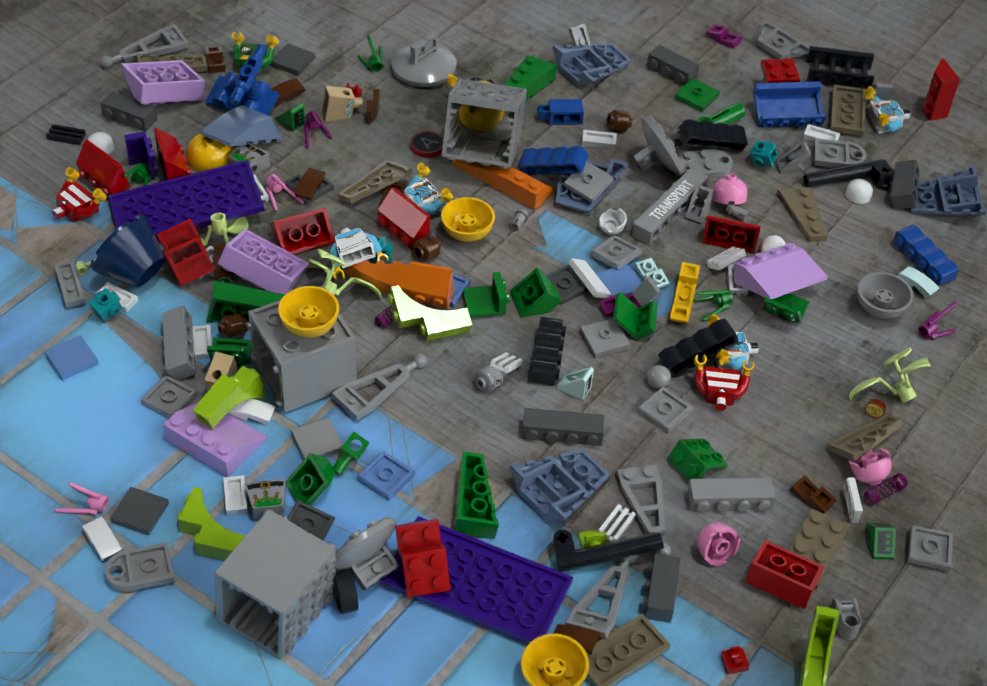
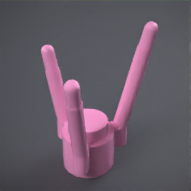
M272 174L267 177L265 183L268 187L265 190L269 194L275 211L278 209L272 192H280L282 188L301 204H304V201L300 197H296L294 192L285 186L277 175Z
M71 482L69 483L70 487L89 495L87 506H90V509L56 508L54 510L56 513L97 515L98 511L105 512L109 503V496L92 492Z

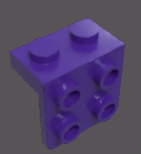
M145 131L124 135L129 165L147 163L151 178L156 179L155 173H158L156 162L153 163L156 160L154 149H150L153 148L151 138H147Z

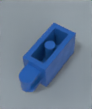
M549 99L548 105H539L537 107L538 118L540 120H549V125H583L584 109L582 99Z

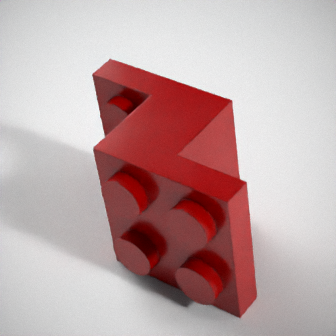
M793 59L761 60L760 66L764 74L762 83L800 82L801 79Z
M191 218L157 234L165 250L164 253L181 286L215 270Z
M431 519L396 525L395 532L399 564L404 574L407 597L451 590L446 548L441 542L439 520Z

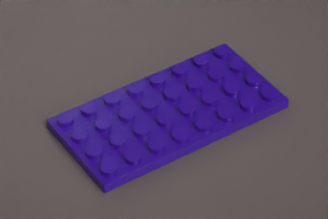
M248 160L109 195L117 228L126 221L129 223L136 220L135 216L143 214L148 218L156 239H159L158 233L190 218L195 228L198 229L211 225V215L215 213L225 214L226 221L265 211Z
M417 516L414 522L425 521L427 519ZM439 524L441 542L446 548L451 590L414 596L412 598L525 644H529L534 639L546 635L573 583L574 577ZM397 550V552L394 555V558L399 564V556ZM400 566L386 577L380 579V585L406 595L404 574Z

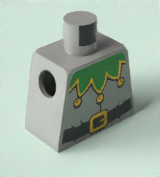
M247 142V145L237 146L229 155V164L248 160L253 175L260 173L270 166L269 153Z
M285 478L245 483L247 500L255 521H259L268 510L278 515L283 514L282 517H284L286 503Z

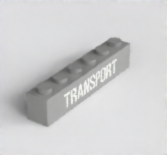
M693 168L682 174L677 182H673L671 187L664 191L662 196L655 200L649 209L644 210L639 219L634 220L632 223V237L650 246L689 207L696 185L699 184L707 187L709 176Z

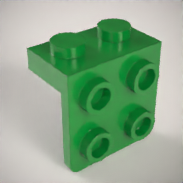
M493 272L491 286L472 287L463 290L466 307L471 318L506 314L510 297L509 293L505 292L506 281L502 279L500 272Z
M622 292L616 294L613 318L618 325L638 341L655 332L658 305L651 301L638 308Z
M213 337L212 346H207V353L211 361L215 352L234 356L237 366L251 364L249 359L252 355L251 340Z
M703 438L679 440L667 457L689 482L690 479H702L708 469L725 468L727 466L724 457L711 447V444Z

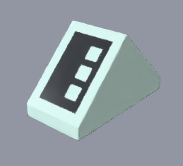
M589 367L564 374L556 388L584 400L592 387L594 369Z

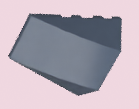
M613 43L593 44V47H589L587 44H580V47H573L572 44H566L565 47L553 45L558 70L577 88L605 78L629 65L632 61Z
M243 105L221 115L201 131V135L227 146L247 145V142L258 144L260 140H263L264 143H271V139L275 142H281V137L270 116Z
M612 159L609 166L587 160L589 163L613 176L612 183L593 203L564 186V182L572 175L571 173L559 174L556 204L589 214L627 168L628 163Z
M975 165L969 166V169L965 171L961 169L954 171L953 175L939 176L937 180L931 182L929 180L920 182L918 184L916 207H911V213L931 216L986 215L984 202L981 200L978 189V176Z
M584 449L562 453L556 458L551 456L544 457L542 461L538 462L530 460L526 461L524 465L518 466L517 463L510 465V471L518 495L545 522L564 521L610 477V474Z

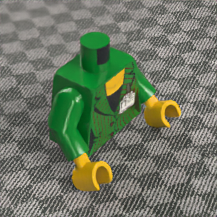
M233 32L232 38L236 41L233 53L234 63L237 65L238 74H240L241 68L248 57L253 55L257 44L243 43L241 45L244 35L239 32L237 37V34ZM268 35L266 37V42L269 45H265L267 51L262 58V66L258 73L274 60L275 49L273 48L279 43L278 38Z

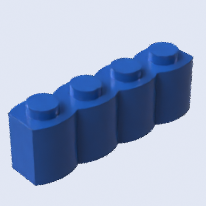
M561 146L554 149L550 147L540 149L528 148L523 150L517 167L528 175H549L552 173L579 174L584 170L588 154L581 146L569 148Z
M910 225L896 231L894 237L895 245L902 251H905L906 256L915 262L922 272L928 274V277L936 285L940 286L956 279L959 271L957 265L951 259H948L945 253L936 247L930 238L924 236L920 228L916 225Z

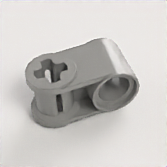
M851 598L850 600L842 601L833 599L832 609L839 610L837 629L840 637L845 640H854L862 623L857 599Z

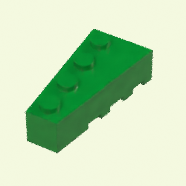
M527 55L504 85L527 89L526 99L534 97L536 92L540 89H545L549 82L553 83L556 81L557 65Z
M214 281L206 323H213V320H221L223 316L230 314H240L249 323L248 311L279 301L285 294Z
M464 451L462 453L458 472L453 530L469 536L495 539L499 522L495 515L496 509L491 497L492 491L487 479L488 473L483 454Z

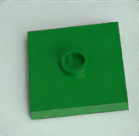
M692 78L675 94L674 99L703 112L720 95V91Z

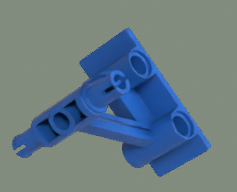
M257 44L253 55L248 57L241 68L240 74L236 75L232 72H227L225 77L219 76L206 99V103L229 111L243 105L270 116L280 95L278 92L272 91L267 83L256 80L267 47L263 44Z

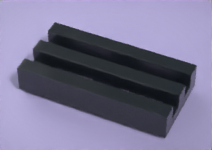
M52 124V129H49L46 137L47 140L80 145L86 135L85 129Z

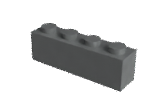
M524 408L522 439L602 446L604 415Z

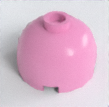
M727 174L726 177L716 181L712 197L714 201L722 204H728L729 201H734V204H742L747 201V186L736 175Z
M878 448L879 452H873L871 449L855 462L849 460L853 475L861 482L870 483V485L880 484L890 474L892 466L888 450Z
M710 523L703 528L697 538L699 554L713 566L727 563L725 559L730 556L734 557L740 547V537L737 535V532L725 523Z

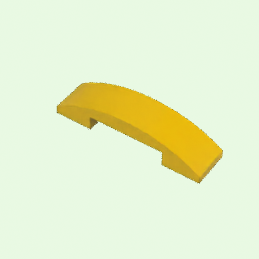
M682 262L670 321L688 324L700 265Z

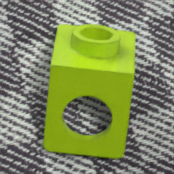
M598 530L579 532L581 547L586 548L605 544L606 533H598Z

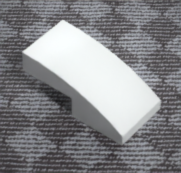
M251 398L241 402L228 413L244 421H247L249 417L267 426L275 406Z
M103 517L82 526L101 561L122 552L118 541Z

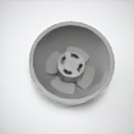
M874 272L864 276L858 284L857 294L860 305L869 315L875 318H896L905 313L912 304L914 297L912 288L904 279L897 275L886 272Z

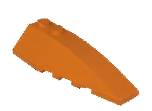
M456 159L452 162V165L534 210L556 192V189L512 167L503 169L499 168L498 165L484 166L480 162L466 163L461 159Z
M368 260L346 267L347 275L365 280L387 295L390 294L391 287L399 285L408 297L421 305L448 309L454 294L451 268L420 262L402 264L401 261H394L393 264H385L384 261L370 263Z

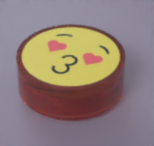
M870 399L866 404L865 410L870 416L880 418L886 411V405L879 399Z

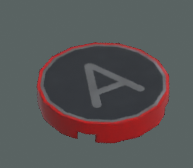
M421 131L411 138V150L420 157H435L442 153L444 139L436 132Z

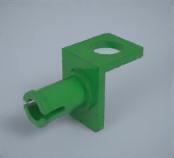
M352 432L345 444L340 447L342 454L332 466L335 472L342 475L351 461L357 462L368 447L369 442L357 433ZM352 440H359L362 447L359 451H353L350 448Z

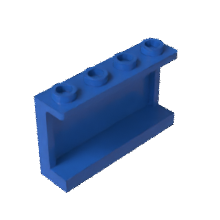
M821 81L756 83L753 89V99L758 127L822 125L826 119V114L822 112L819 94L822 88Z

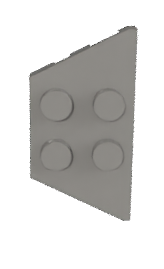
M765 21L757 41L759 47L778 59L808 56V45L769 21Z

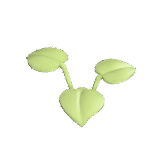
M215 213L211 215V225L208 226L205 241L202 238L201 240L204 246H206L211 231H213L216 235H223L227 244L229 243L227 233L240 234L244 229H248V221L245 216L226 221L225 214Z
M318 249L321 258H328L332 261L331 269L318 261L308 260V268L323 269L327 273L322 288L330 291L333 295H339L346 286L354 282L373 290L381 299L380 291L373 284L359 278L352 277L339 289H336L338 285L331 282L336 264L346 266L338 257Z
M907 348L891 356L883 364L886 366L894 362L898 371L897 374L902 380L895 384L896 388L891 387L881 377H874L855 386L849 394L850 401L856 393L877 382H881L894 395L898 394L903 403L913 399L917 395L909 382L907 373L913 369L931 366L928 358L918 359L901 370L898 361L900 358L906 357L912 351V348Z

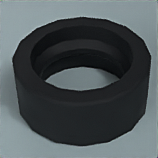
M350 570L336 572L333 580L335 582L333 591L340 614L357 611L359 608L358 596Z

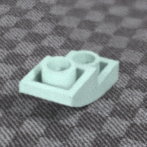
M652 258L635 263L634 267L643 281L650 276L658 288L670 284L663 270L657 268Z
M908 266L898 274L910 287L915 286L926 299L939 289L930 278Z

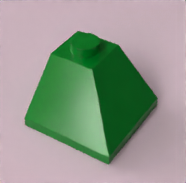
M537 267L510 290L523 318L549 313L562 302L556 287Z
M309 453L285 482L296 501L299 500L311 506L331 484L335 470L326 457Z

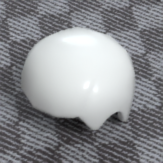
M96 132L87 139L107 154L112 153L114 150L113 139L105 132Z
M854 179L848 184L845 196L854 203L865 204L870 201L873 188L866 180Z
M610 208L601 214L599 218L600 229L609 235H616L622 232L627 222L626 213L620 208L616 211Z
M771 235L762 240L758 251L764 253L770 251L771 248L782 247L786 243L780 236Z

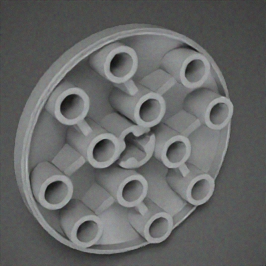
M433 32L421 41L398 49L392 57L391 67L396 78L407 83L410 87H439L442 83L446 82L449 74H455L457 62L454 54L449 49L438 44V35Z
M652 115L643 117L642 126L648 147L634 155L639 169L646 170L653 165V162L658 160L673 173L679 176L684 174L687 169L686 163L681 156H677L675 145L670 137L666 139L663 127L660 123L657 124Z
M388 516L380 521L375 519L366 526L367 529L363 532L357 530L350 535V539L343 544L344 546L339 550L336 548L335 558L337 560L334 570L336 572L350 570L364 591L382 577H386L398 569L400 565L385 546L397 525L395 520Z

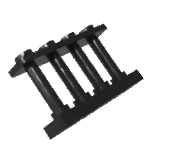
M810 46L807 63H813V68H809L807 82L821 81L823 85H840L867 89L873 85L874 76L868 75V70H871L874 54ZM819 64L829 65V70L819 69ZM835 66L845 67V72L835 71ZM852 68L861 69V74L852 73Z

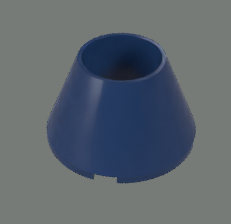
M143 214L135 216L136 220L131 223L128 221L123 223L103 242L96 251L98 257L95 261L91 260L90 268L94 272L135 288L143 286L156 275L163 266L165 257L148 218Z

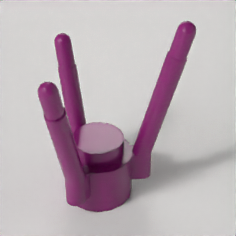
M311 111L306 114L304 127L307 149L309 148V128L317 129L320 126L329 139L332 138L316 112Z
M955 301L941 313L936 311L918 327L920 335L923 338L927 339L930 337L934 340L937 337L955 333V329L936 333L939 328L936 321L953 309L958 302Z

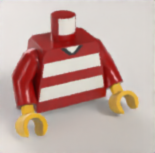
M68 167L65 171L68 179H65L60 192L55 198L57 208L52 210V214L57 220L66 216L72 222H76L83 218H90L94 213L99 212V202H104L107 196L99 188H96L92 194L78 182H72L78 179L79 172Z
M698 355L695 356L694 364L697 366V369H695V386L705 396L707 403L715 404L716 410L724 411L727 405H734V401L740 399L747 392L751 378L749 374L754 369V362L751 368H746L745 360L742 365L744 373L741 374L742 371L707 366L703 369L707 357L703 355V363H700L697 360Z

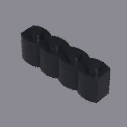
M688 119L679 127L682 144L687 147L698 146L700 148L728 149L740 152L748 145L745 128L737 124L729 126L723 123L714 124L708 121L698 122Z
M540 318L531 374L532 383L554 385V381L559 380L560 368H557V365L561 366L562 354H559V351H563L564 340H561V337H565L566 326H563V320Z
M724 318L715 321L708 328L698 330L692 337L681 339L675 346L663 349L658 356L662 365L670 371L671 378L683 374L687 369L696 367L694 364L696 355H698V362L702 363L703 355L710 359L716 356L722 349L726 350L733 347L739 340L734 329Z

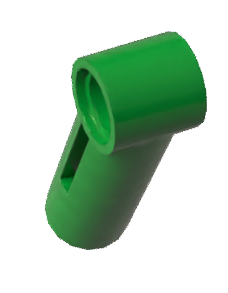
M736 102L709 117L702 116L697 121L729 125L745 116V109L740 103Z

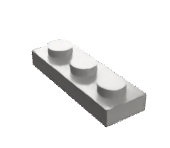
M73 260L54 264L66 308L85 304Z

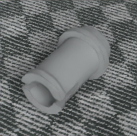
M731 202L726 208L728 215H733L742 221H745L747 215H749V211Z
M519 209L515 212L514 218L509 223L510 229L516 226L513 231H518L522 223L527 221L528 212L526 210Z

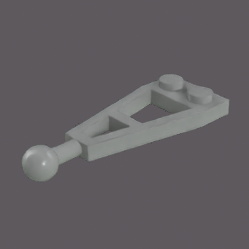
M174 24L162 28L119 50V55L102 57L100 65L104 69H110L114 63L122 60L125 63L137 61L136 54H142V57H150V54L160 56L189 47V42ZM162 37L168 43L167 46L153 49L146 47Z
M418 353L405 366L398 363L345 384L332 392V399L358 421L375 410L410 377L411 370L424 368L427 364V358L424 354ZM397 373L399 374L391 383L385 379ZM376 382L383 390L369 403L355 391Z
M657 465L618 469L616 475L621 491L633 512L636 513V517L646 534L660 532L661 536L665 535L662 480ZM655 486L656 504L640 506L631 489ZM657 514L658 526L652 527L646 515ZM663 540L664 548L655 550L654 553L670 555L671 548Z
M638 555L622 558L619 566L612 565L573 608L565 624L600 632L599 637L607 639L616 623L628 581L629 570L627 567L637 560ZM614 577L620 578L617 588L607 586ZM598 595L613 598L608 616L586 610Z

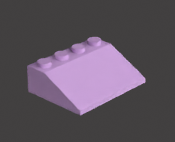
M183 60L121 63L122 71L133 96L143 105H149L150 103L164 104L165 102L179 103L181 101L194 102L203 99L205 80Z
M244 229L225 245L218 262L226 271L234 272L241 279L254 283L258 288L281 294H287L294 288L309 265L303 259L247 229Z
M786 243L782 247L771 248L770 251L757 253L755 256L745 257L740 261L734 262V283L769 299H774L828 279V276L806 251L794 243Z
M198 403L177 411L163 424L165 440L226 477H229L267 439L265 434L229 413L213 429L197 420L193 412L194 407Z

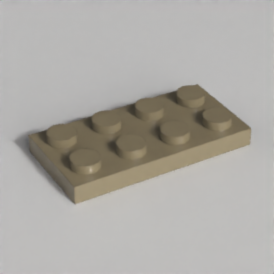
M833 85L831 131L858 136L864 135L866 94L864 91L866 89Z
M811 509L788 550L825 566L815 590H817L850 526Z
M640 614L610 633L607 639L599 640L592 655L587 653L589 669L586 678L593 686H614L669 650L671 644L643 614Z

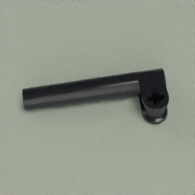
M885 159L805 173L803 175V182L806 187L870 177L877 187L886 189L890 187V178L894 170Z
M559 530L553 536L555 556L560 572L580 569L664 548L660 532L576 550L569 531Z

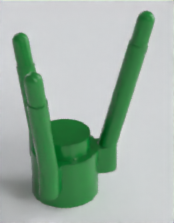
M368 34L367 39L372 56L369 57L368 63L361 55H357V57L366 66L367 70L371 69L373 72H379L385 66L383 63L382 47H378L379 56H377Z
M140 163L124 174V177L132 174L128 179L129 184L133 180L136 182L144 181L143 186H146L151 179L148 167Z
M727 289L720 291H698L696 295L712 296L693 299V302L714 300L717 306H721L702 318L703 322L711 315H716L723 310L729 309V304L733 302L732 293Z

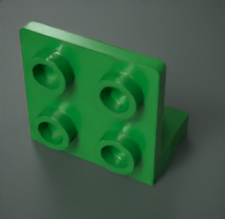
M790 293L774 299L766 297L764 299L765 307L768 309L767 312L778 316V314L783 315L787 321L792 323L796 321L801 323L810 303L808 300Z

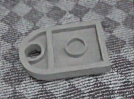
M815 138V166L837 168L865 162L866 152L858 144Z
M709 149L678 152V157L681 156L686 163L687 169L685 173L690 168H693L709 176V178H715L729 174L732 169V158L721 150Z
M168 542L126 550L112 556L105 567L106 579L109 585L118 591L128 592L175 582ZM115 570L122 571V573L118 576L111 575V573Z

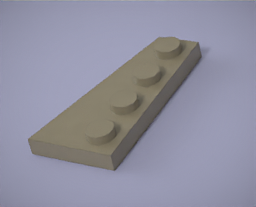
M886 414L828 443V451L855 462L903 426L902 419Z

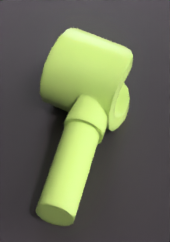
M78 261L76 263V272L79 276H84L88 272L87 268L90 267L91 261L86 263Z

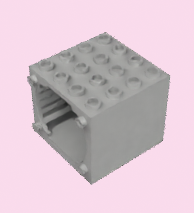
M459 79L448 96L442 157H446L448 160L461 159L466 163L480 162L484 166L498 165L499 168L503 169L511 167L519 150L527 89ZM461 104L510 111L507 120L511 122V137L507 140L500 139L499 142L472 138V134H466L460 122Z
M279 300L248 311L249 323H246V327L251 335L252 356L249 357L252 365H257L275 395L276 406L278 408L281 406L284 412H288L330 396L333 391L343 385L357 380L356 338L340 313L334 326L324 335L316 338L296 336L288 331L281 322L278 312V306L281 301Z
M268 510L215 571L216 620L282 659L286 653L290 654L293 651L297 639L307 633L308 625L312 620L316 621L323 606L329 605L334 597L333 587L335 582L333 580L336 573L334 570L337 560L335 558L336 548L333 543L329 541L326 543L288 521L285 515L282 517L283 514L278 515Z

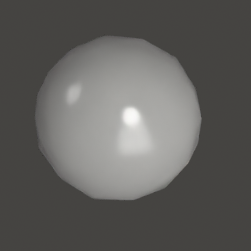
M661 365L653 366L647 373L648 384L658 390L662 387H667L671 381L670 371Z

